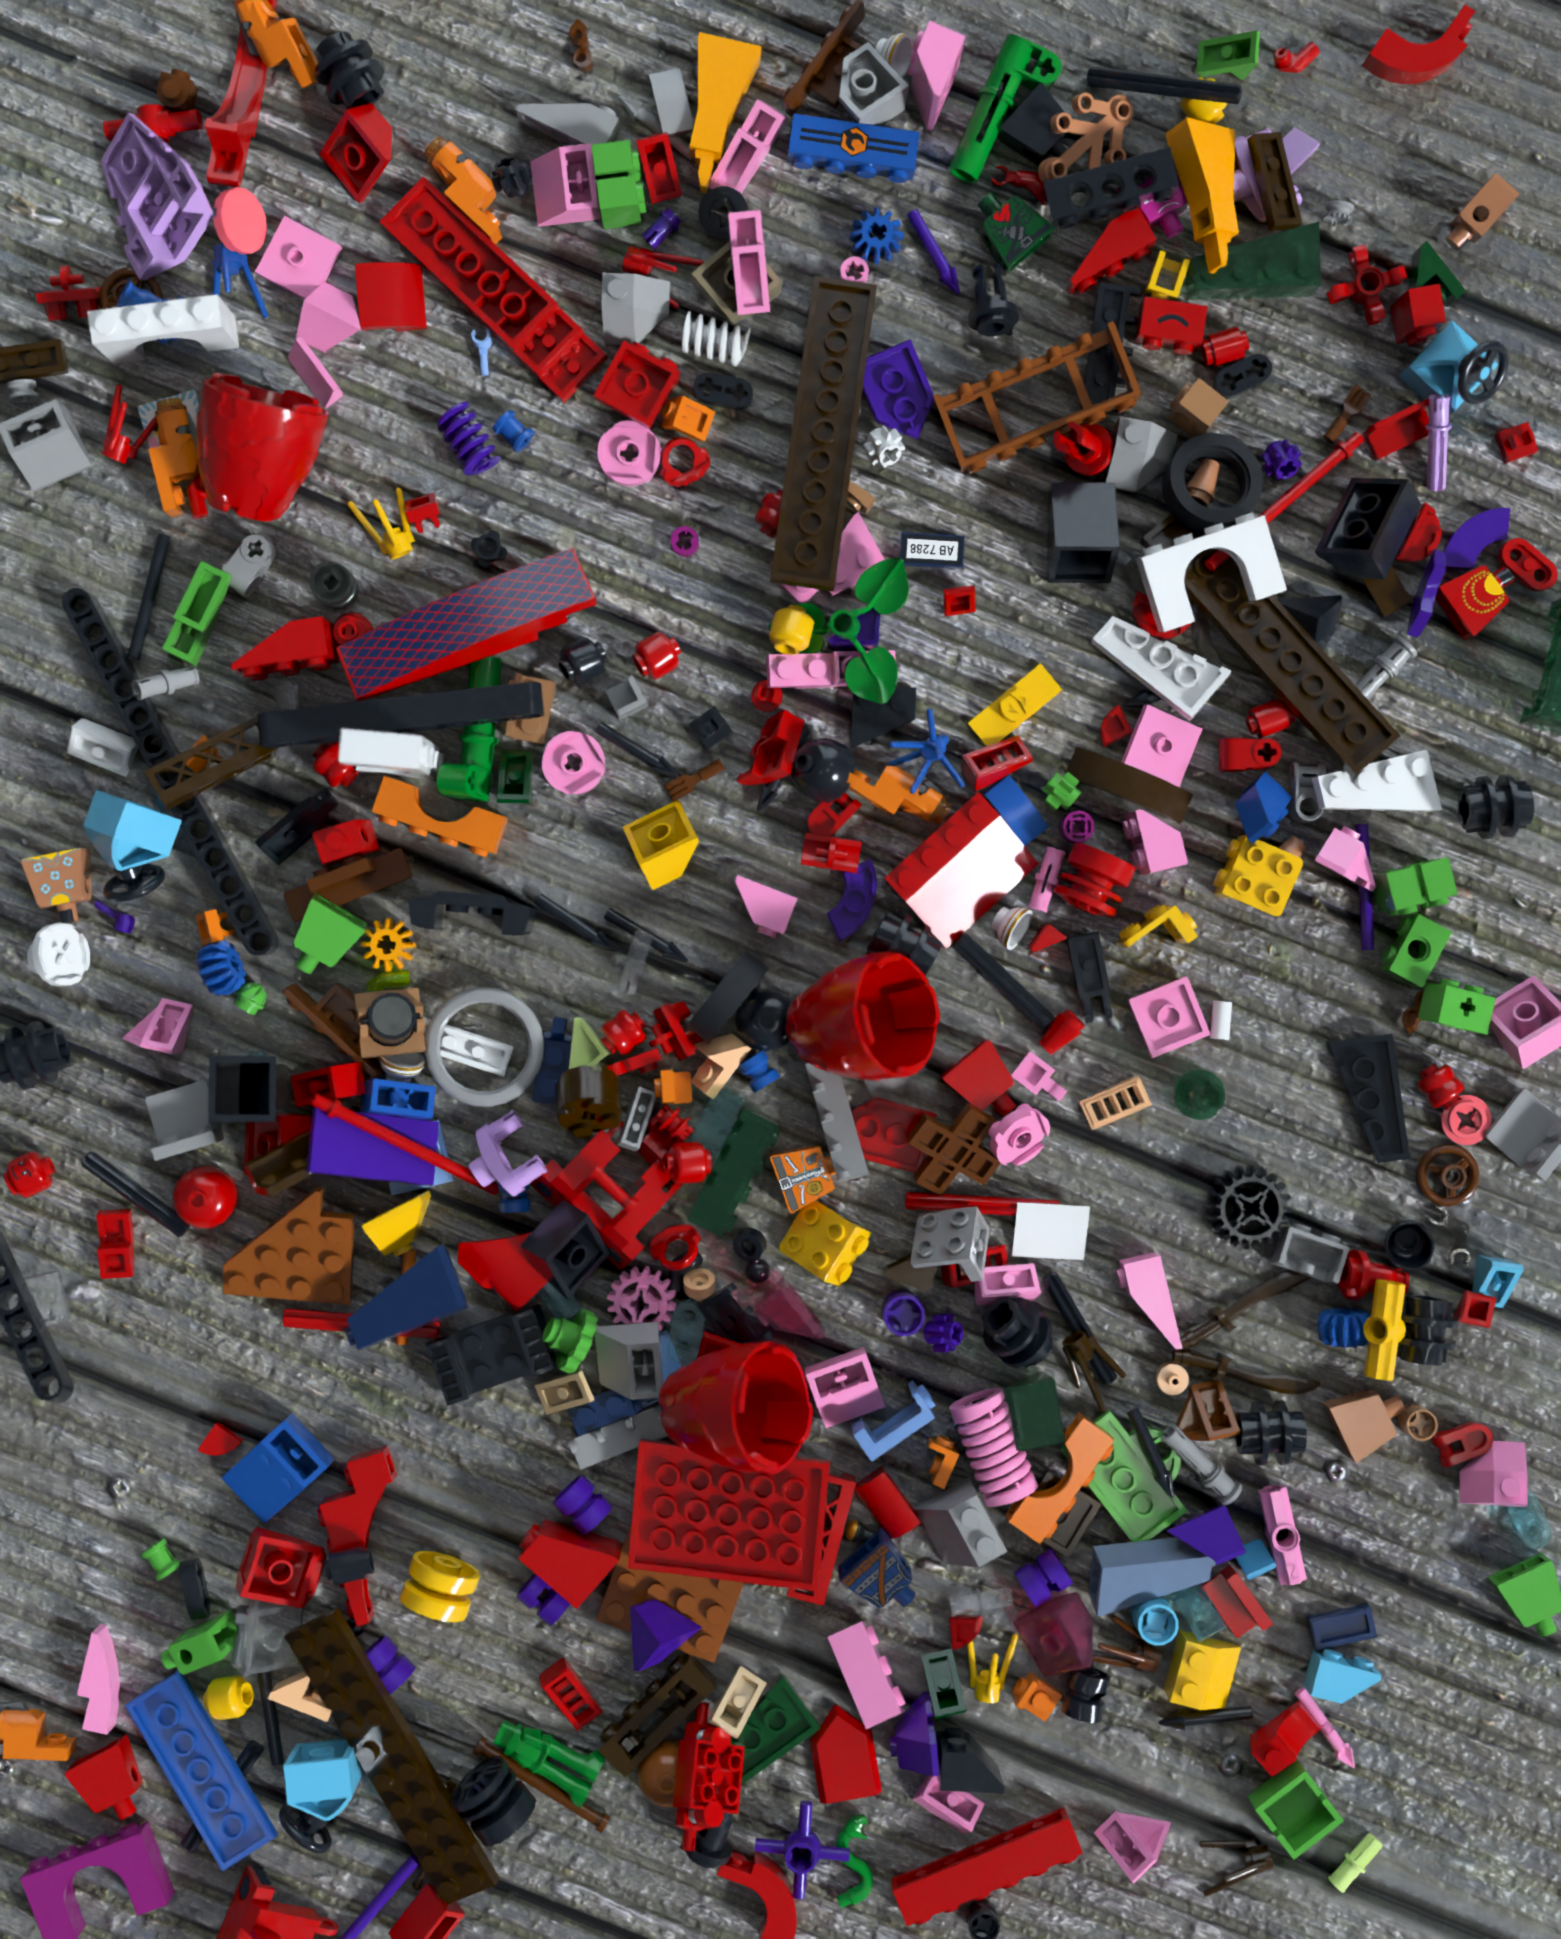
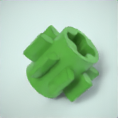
M1056 772L1041 790L1047 795L1043 802L1054 811L1059 806L1067 810L1081 793L1075 787L1079 780L1069 772L1065 773L1063 777Z

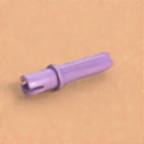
M1443 394L1429 396V423L1425 425V429L1429 431L1427 489L1430 491H1442L1446 487L1448 430L1452 428L1451 423H1449L1450 395L1445 394L1444 398H1442Z

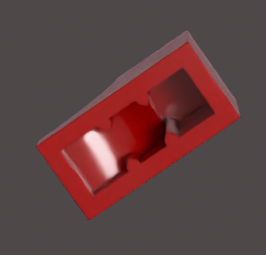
M1299 1700L1250 1735L1251 1753L1269 1775L1273 1777L1297 1760V1755L1301 1748L1312 1736L1320 1731V1724Z

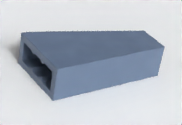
M1177 1537L1093 1546L1088 1595L1096 1615L1103 1616L1210 1581L1211 1568L1215 1566V1561Z

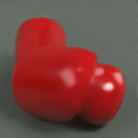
M1309 42L1298 54L1290 53V50H1285V48H1279L1273 55V65L1279 72L1300 73L1320 54V50L1313 42Z
M199 473L187 488V496L193 519L208 516L205 502L207 496L202 477Z

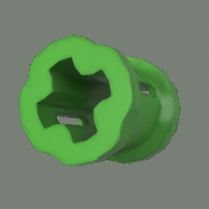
M162 1538L140 1554L142 1559L146 1558L156 1572L155 1578L157 1581L180 1567L181 1563L180 1560H175L166 1547L167 1541L165 1538Z

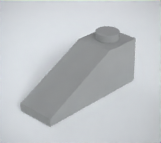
M590 103L518 104L516 108L519 122L568 146L614 142L620 131L619 117H617V114L612 109L604 105H600L598 108Z

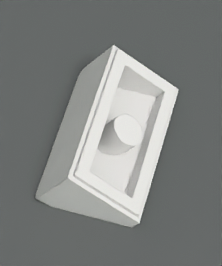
M81 718L71 728L67 754L126 777L138 747L132 737Z

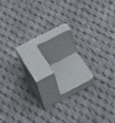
M633 675L628 676V680L605 691L620 721L648 707Z

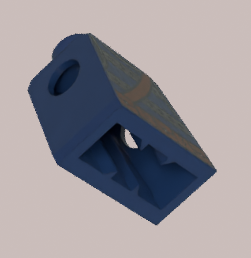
M882 1528L838 1566L839 1581L878 1608L885 1606L891 1599H895L902 1607H905L915 1597V1592L908 1586L912 1581L911 1567Z

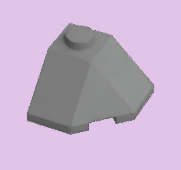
M869 42L844 57L839 101L859 123L882 126L905 110L909 85Z
M603 273L601 308L604 344L621 345L623 340L630 344L633 342L640 343L658 323L660 324L667 318L670 305V281L638 274Z
M1120 416L1114 425L1112 436L1114 448L1110 463L1107 465L1104 483H1115V489L1134 493L1165 471L1168 463L1174 456L1177 434L1153 422Z

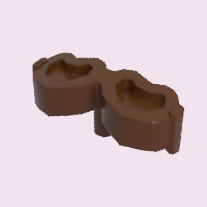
M576 19L569 32L570 40L578 48L572 60L579 70L587 73L593 67L591 53L587 48L589 46L588 31L586 25L580 19Z
M1424 990L1416 994V1006L1407 1008L1402 1012L1403 1027L1408 1034L1417 1030L1418 1023L1422 1021L1418 1019Z

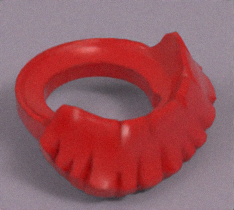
M673 438L664 445L661 451L660 462L662 469L659 475L663 477L662 480L664 482L667 481L669 486H687L688 483L691 484L693 481L699 480L708 471L711 464L709 453H707L706 448L698 447L689 438ZM677 445H686L693 452V466L690 470L683 473L674 469L669 463V453Z
M676 1224L674 1227L670 1226L663 1229L650 1242L649 1249L652 1259L659 1261L665 1269L670 1271H678L688 1267L695 1260L698 1253L697 1244L701 1240V1237L698 1235L699 1232L693 1226L687 1224ZM681 1239L688 1244L686 1256L675 1262L667 1260L666 1250L668 1244L674 1240Z

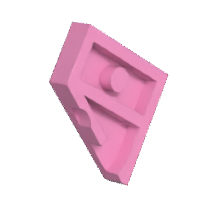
M859 512L854 514L842 532L834 592L829 591L832 598L855 586L860 575L865 570L885 560Z

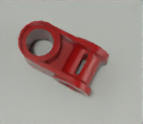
M1270 738L1219 739V772L1267 769L1280 760L1282 754L1281 746L1277 741ZM1264 747L1266 752H1271V757L1267 758L1266 761H1264L1263 756H1258V751Z

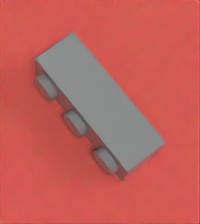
M642 1087L634 1090L617 1142L618 1146L634 1152L640 1148L656 1099L654 1092Z

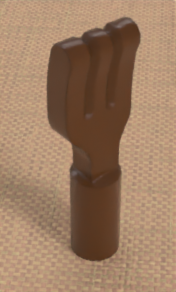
M1356 384L1341 405V415L1336 417L1324 434V440L1333 444L1347 425L1349 417L1356 416L1371 397V394L1365 393V390L1360 389Z
M719 758L699 769L698 773L692 776L681 775L665 784L664 787L668 791V795L671 796L672 802L691 793L698 782L706 781L725 770V767Z

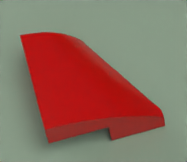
M785 709L767 719L758 741L749 754L754 757V762L750 770L739 774L737 782L742 785H756L776 781L790 775L804 720Z

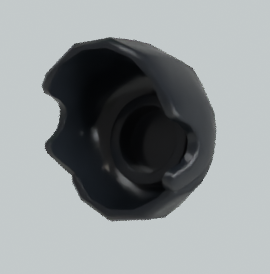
M1407 1219L1397 1221L1387 1230L1384 1240L1385 1251L1396 1267L1413 1271L1422 1269L1431 1262L1435 1243L1430 1232L1422 1223Z

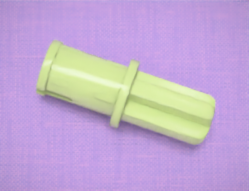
M1367 1834L1350 1854L1346 1852V1859L1328 1877L1329 1881L1339 1891L1344 1893L1360 1872L1363 1874L1366 1872L1365 1867L1381 1850V1842L1372 1834Z

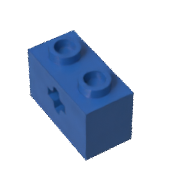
M374 1078L364 1082L366 1094H362L360 1112L418 1120L433 1118L436 1086Z

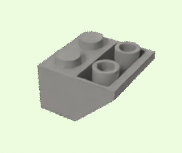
M57 399L0 423V433L9 454L35 492L93 466L67 407Z
M658 1322L597 1326L595 1341L600 1384L631 1400L659 1398L663 1385V1370Z

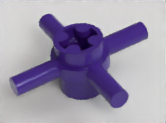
M805 1800L800 1802L798 1829L790 1833L786 1841L756 1838L755 1851L784 1854L788 1868L794 1872L793 1898L795 1899L805 1898L807 1873L812 1871L819 1862V1859L849 1862L850 1848L821 1845L816 1834L811 1831L813 1803ZM799 1848H808L806 1850V1856L799 1855Z

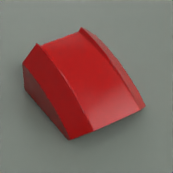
M255 1527L249 1536V1541L237 1573L236 1589L239 1596L304 1608L316 1592L324 1568V1562L326 1561L324 1548L293 1536Z

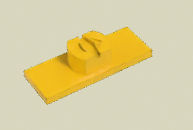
M1040 663L967 724L986 747L998 743L1060 693L1062 688Z

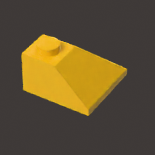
M679 799L622 827L652 890L681 877L699 843Z
M429 1190L387 1210L362 1225L364 1232L384 1256L393 1252L396 1257L412 1249L410 1243L418 1237L431 1198Z

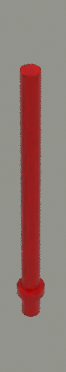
M1355 432L1345 442L1340 441L1334 447L1335 450L1257 517L1265 515L1266 522L1269 524L1339 462L1348 460L1353 455V450L1364 442L1363 436ZM1218 550L1205 561V565L1210 571H1214L1230 555Z
M318 1093L313 1095L310 1105L325 1111L327 1117L331 1119L337 1117L494 1196L499 1192L497 1182L493 1181L486 1187H483L469 1168L342 1106L341 1101L337 1099L330 1100Z

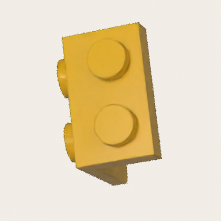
M1247 835L1238 836L1237 840L1233 839L1228 846L1226 857H1229L1225 868H1220L1213 882V885L1216 886L1214 894L1224 899H1235L1269 915L1280 916L1303 866V860L1261 840H1257L1252 844L1248 840Z
M1158 904L1143 915L1146 920L1141 924L1132 923L1118 933L1120 939L1115 943L1118 948H1128L1162 923L1177 944H1188L1198 937L1194 931L1197 925L1187 912L1182 914L1176 905L1165 906V904H1162L1160 906Z
M815 1200L801 1208L780 1243L779 1250L824 1282L840 1287L850 1277L852 1266L858 1256L866 1250L869 1243L868 1239L872 1232L848 1221L826 1205Z

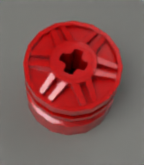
M1075 842L1066 862L1078 870L1077 874L1061 873L1059 878L1070 884L1071 887L1068 888L1057 884L1053 893L1061 897L1068 905L1085 913L1115 918L1117 910L1105 904L1106 900L1121 904L1123 899L1111 891L1113 886L1128 888L1136 868L1107 852Z

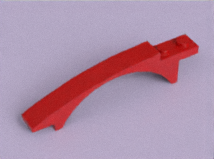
M267 0L276 12L277 0ZM241 27L239 28L234 68L226 96L215 115L206 118L204 126L212 146L206 174L208 183L239 188L241 187L251 137L255 138L268 69L260 56L250 53Z

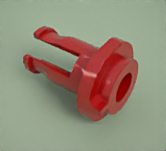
M1069 421V428L1074 430L1069 437L1059 431H1055L1054 445L1058 451L1064 453L1067 464L1075 472L1089 477L1101 472L1110 463L1114 440L1110 432L1101 425H1089L1087 423L1080 426L1078 423Z
M1353 1249L1348 1252L1339 1284H1337L1345 1299L1359 1301L1365 1293H1374L1376 1280L1403 1283L1405 1285V1296L1409 1287V1273H1402V1269L1399 1267L1391 1268L1385 1264L1370 1262L1368 1255L1362 1250Z

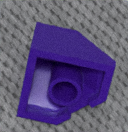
M929 1691L922 1692L894 1725L895 1737H889L891 1757H897L898 1767L901 1769L929 1776H939L937 1742L934 1723L931 1717L933 1716V1709Z

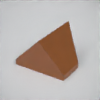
M1212 1380L1190 1385L1189 1394L1176 1423V1426H1178L1183 1434L1193 1441H1213L1239 1435L1240 1429L1223 1383Z

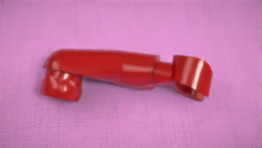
M1002 165L995 167L1003 171L1004 179L1002 182H997L995 179L990 178L993 185L1001 186L1006 183H1012L1015 187L1027 188L1044 206H1047L1043 192V182L1040 180L1038 172L1023 170L1011 172Z

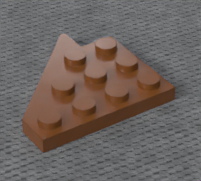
M323 1186L316 1187L226 1260L223 1265V1294L350 1305L353 1285L354 1214L323 1211Z

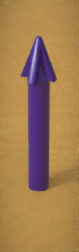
M918 209L911 211L907 214V217L940 273L941 278L939 280L959 295L960 290L955 267H950Z

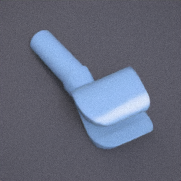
M487 328V337L481 341L477 340L475 329L471 333L473 344L478 349L481 376L489 375L487 355L488 349L492 345V339Z

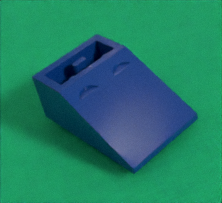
M291 1413L221 1478L265 1524L327 1469L335 1458L301 1421Z

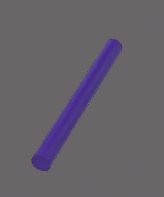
M1368 824L1355 825L1356 832L1361 835L1358 840L1364 843L1370 864ZM1358 885L1361 949L1374 950L1372 892Z
M410 1855L339 1939H356L419 1866L420 1862L415 1855Z

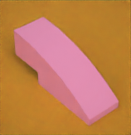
M757 99L742 128H738L710 179L708 187L713 189L719 186H729L742 194L780 134L788 117L764 101Z
M761 210L728 213L738 315L770 312Z
M100 1624L91 1633L77 1695L89 1698L82 1729L107 1735L116 1725L120 1680L113 1641L107 1625Z

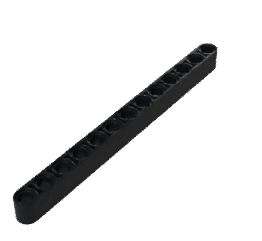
M81 588L69 589L62 599L63 608L147 766L150 769L179 755L180 752L151 698L137 700L132 691L128 696L123 697L121 695L120 687L124 682L130 681L132 683L133 680H139L140 677L129 657H127L128 655L98 599ZM85 597L87 600L85 609L77 612L75 608L77 600ZM100 625L102 628L101 636L96 640H92L90 636L92 628ZM115 653L117 662L115 666L108 669L105 660L108 655ZM145 709L147 719L143 724L138 725L135 721V715L139 710ZM160 737L162 748L157 753H153L150 749V743L154 738ZM182 762L175 765L176 768L181 769ZM185 765L184 770L189 771L187 765ZM165 771L155 775V778L164 791L176 785L178 774L173 781L169 782L165 777ZM182 776L181 782L189 779V777ZM199 794L193 797L192 805L188 809L183 810L180 804L171 808L175 818L182 820L180 827L245 949L252 955L257 956L272 954L278 947V936L203 795ZM200 821H205L208 827L207 833L199 838L195 833V827ZM215 849H219L223 855L221 863L217 866L210 862V854ZM230 877H234L238 883V888L233 894H229L225 890V882ZM244 905H249L253 911V916L248 922H244L240 918V910ZM259 933H264L268 939V945L263 950L257 949L254 943L255 937Z

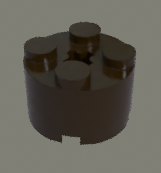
M579 1066L571 1068L559 1076V1082L555 1085L557 1120L562 1127L573 1131L575 1137L587 1138L592 1133L599 1132L601 1129H612L620 1125L619 1080L613 1071L601 1067L602 1072L592 1071L591 1066Z

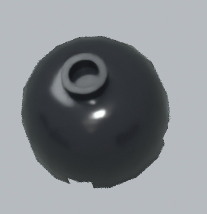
M812 739L805 742L796 751L791 770L792 780L799 792L810 799L824 803L833 802L839 799L850 785V783H847L849 773L854 774V757L848 746L834 739Z
M771 989L757 990L749 994L738 1007L735 1017L737 1033L742 1041L754 1050H763L765 1052L778 1050L788 1044L790 1041L786 1034L785 1026L787 1023L786 1014L792 1003L791 1000L781 992Z

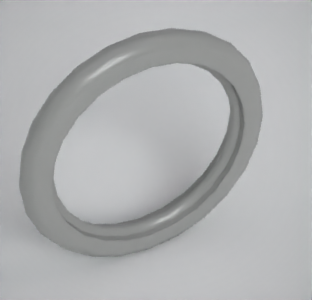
M476 987L463 990L450 997L437 1009L429 1022L425 1034L426 1051L424 1054L428 1070L434 1081L447 1095L461 1103L475 1107L497 1106L519 1097L531 1086L537 1077L544 1058V1037L541 1025L534 1012L523 1000L510 992L498 988ZM493 1003L506 1008L521 1021L527 1033L529 1047L525 1066L510 1084L500 1089L476 1091L466 1088L452 1078L442 1062L440 1039L444 1027L459 1010L472 1004Z

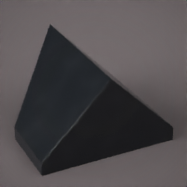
M1342 596L1278 599L1324 651L1339 625Z

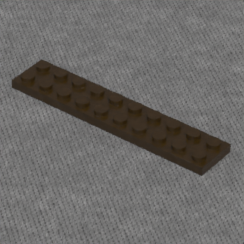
M814 275L770 577L771 583L834 592L877 285Z
M1171 513L1140 540V544L1145 549L1161 544L1162 548L1165 549L1175 545L1173 541L1175 538L1192 533L1194 539L1205 535V533L1186 527ZM1205 549L1198 553L1190 561L1185 572L1184 585L1187 596L1350 777L1356 776L1400 737L1399 733L1274 595L1256 601H1249L1239 567L1231 556L1214 571H1210L1206 567L1205 561L1217 552L1218 549Z
M339 1608L291 1629L284 1636L310 1678L325 1706L332 1710L331 1716L349 1746L354 1747L355 1756L441 1899L450 1904L495 1886L500 1877L467 1822L452 1807L450 1803L451 1795Z

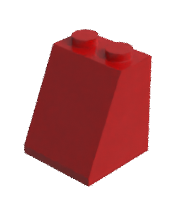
M544 1519L539 1526L534 1523L522 1537L523 1541L519 1545L522 1550L518 1559L574 1608L578 1609L618 1563L623 1544L616 1539L592 1532L583 1536L575 1527Z

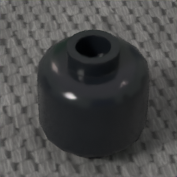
M583 637L562 648L560 659L557 660V663L567 681L584 684L604 672V660L607 658V655L599 642L593 643L589 638Z

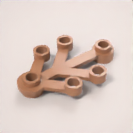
M1089 93L1077 94L1072 100V108L1075 113L1084 114L1091 112L1103 115V117L1095 124L1072 119L1066 112L1055 114L1050 121V126L1054 133L1062 134L1068 132L1083 136L1059 158H1048L1040 163L1038 169L1040 180L1044 182L1066 176L1067 168L1088 149L1087 169L1100 166L1103 138L1108 130H1110L1109 150L1105 153L1104 157L1105 163L1115 162L1113 159L1114 153L1117 154V161L1126 159V152L1121 147L1124 127L1129 125L1133 118V105L1131 101L1124 95L1112 96L1105 102L1093 99ZM1082 98H1083L1084 101H1085V108H1084V109H1083L1082 106H1081V99H1082ZM1060 118L1064 122L1063 128H1061L1059 125ZM1054 166L1057 168V175L1054 173Z

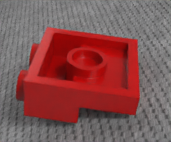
M623 340L593 398L650 429L662 406L666 404L680 379V370L677 369V365L673 361L665 357H661L659 360L650 355V351L638 342L630 344Z

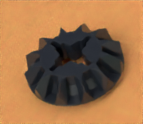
M719 186L708 191L703 196L698 211L703 229L712 237L722 240L730 239L728 218H726L722 227L721 216L716 214V212H711L712 209L722 208L727 199L726 204H728L729 211H748V203L741 192L729 186Z

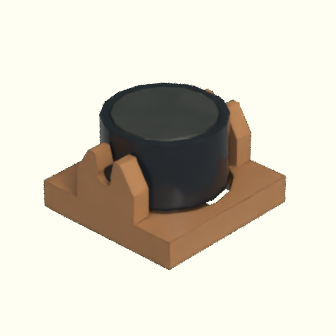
M419 988L354 994L361 1058L426 1051L424 1038L425 1019L423 1018V1005L420 1002ZM370 1035H371L376 1041H378V1042H380V1043H382V1044H386L387 1046H383V1045H381V1044L375 1042V1041L370 1037Z

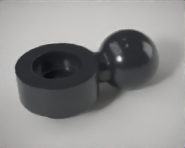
M749 1227L742 1229L734 1238L733 1249L738 1257L748 1261L745 1268L747 1278L753 1283H763L770 1275L769 1264L760 1258L766 1249L767 1242L760 1231Z

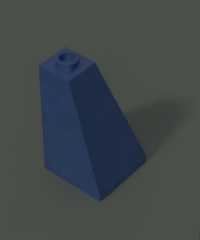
M444 1245L436 1247L347 1319L349 1327L344 1328L350 1346L356 1345L358 1350H364L468 1309L469 1306L448 1249Z

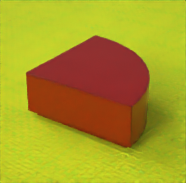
M1120 705L1111 709L1102 721L1100 740L1103 747L1133 733Z
M217 1422L197 1450L212 1456L223 1455L234 1450L243 1439Z
M952 1615L949 1617L952 1650L966 1646L977 1637L982 1626V1615Z

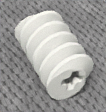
M688 311L681 336L682 350L684 353H688L694 345L695 355L701 356L706 349L709 360H712L716 353L719 352L720 363H725L728 357L731 356L732 366L736 367L744 357L750 328L747 329L744 335H741L740 325L736 324L732 332H729L728 322L724 321L718 329L716 328L714 317L710 319L707 325H704L703 314H699L695 322L691 321V311Z

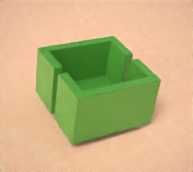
M630 140L591 145L604 230L642 225L640 214L646 213L638 150L631 151Z
M1448 857L1402 867L1403 869L1400 870L1396 868L1373 874L1376 885L1373 893L1378 912L1389 911L1390 916L1417 912V905H1420V908L1444 905L1449 903L1448 897L1458 895Z
M1298 1759L1247 1795L1256 1812L1275 1834L1293 1860L1344 1822L1336 1808Z

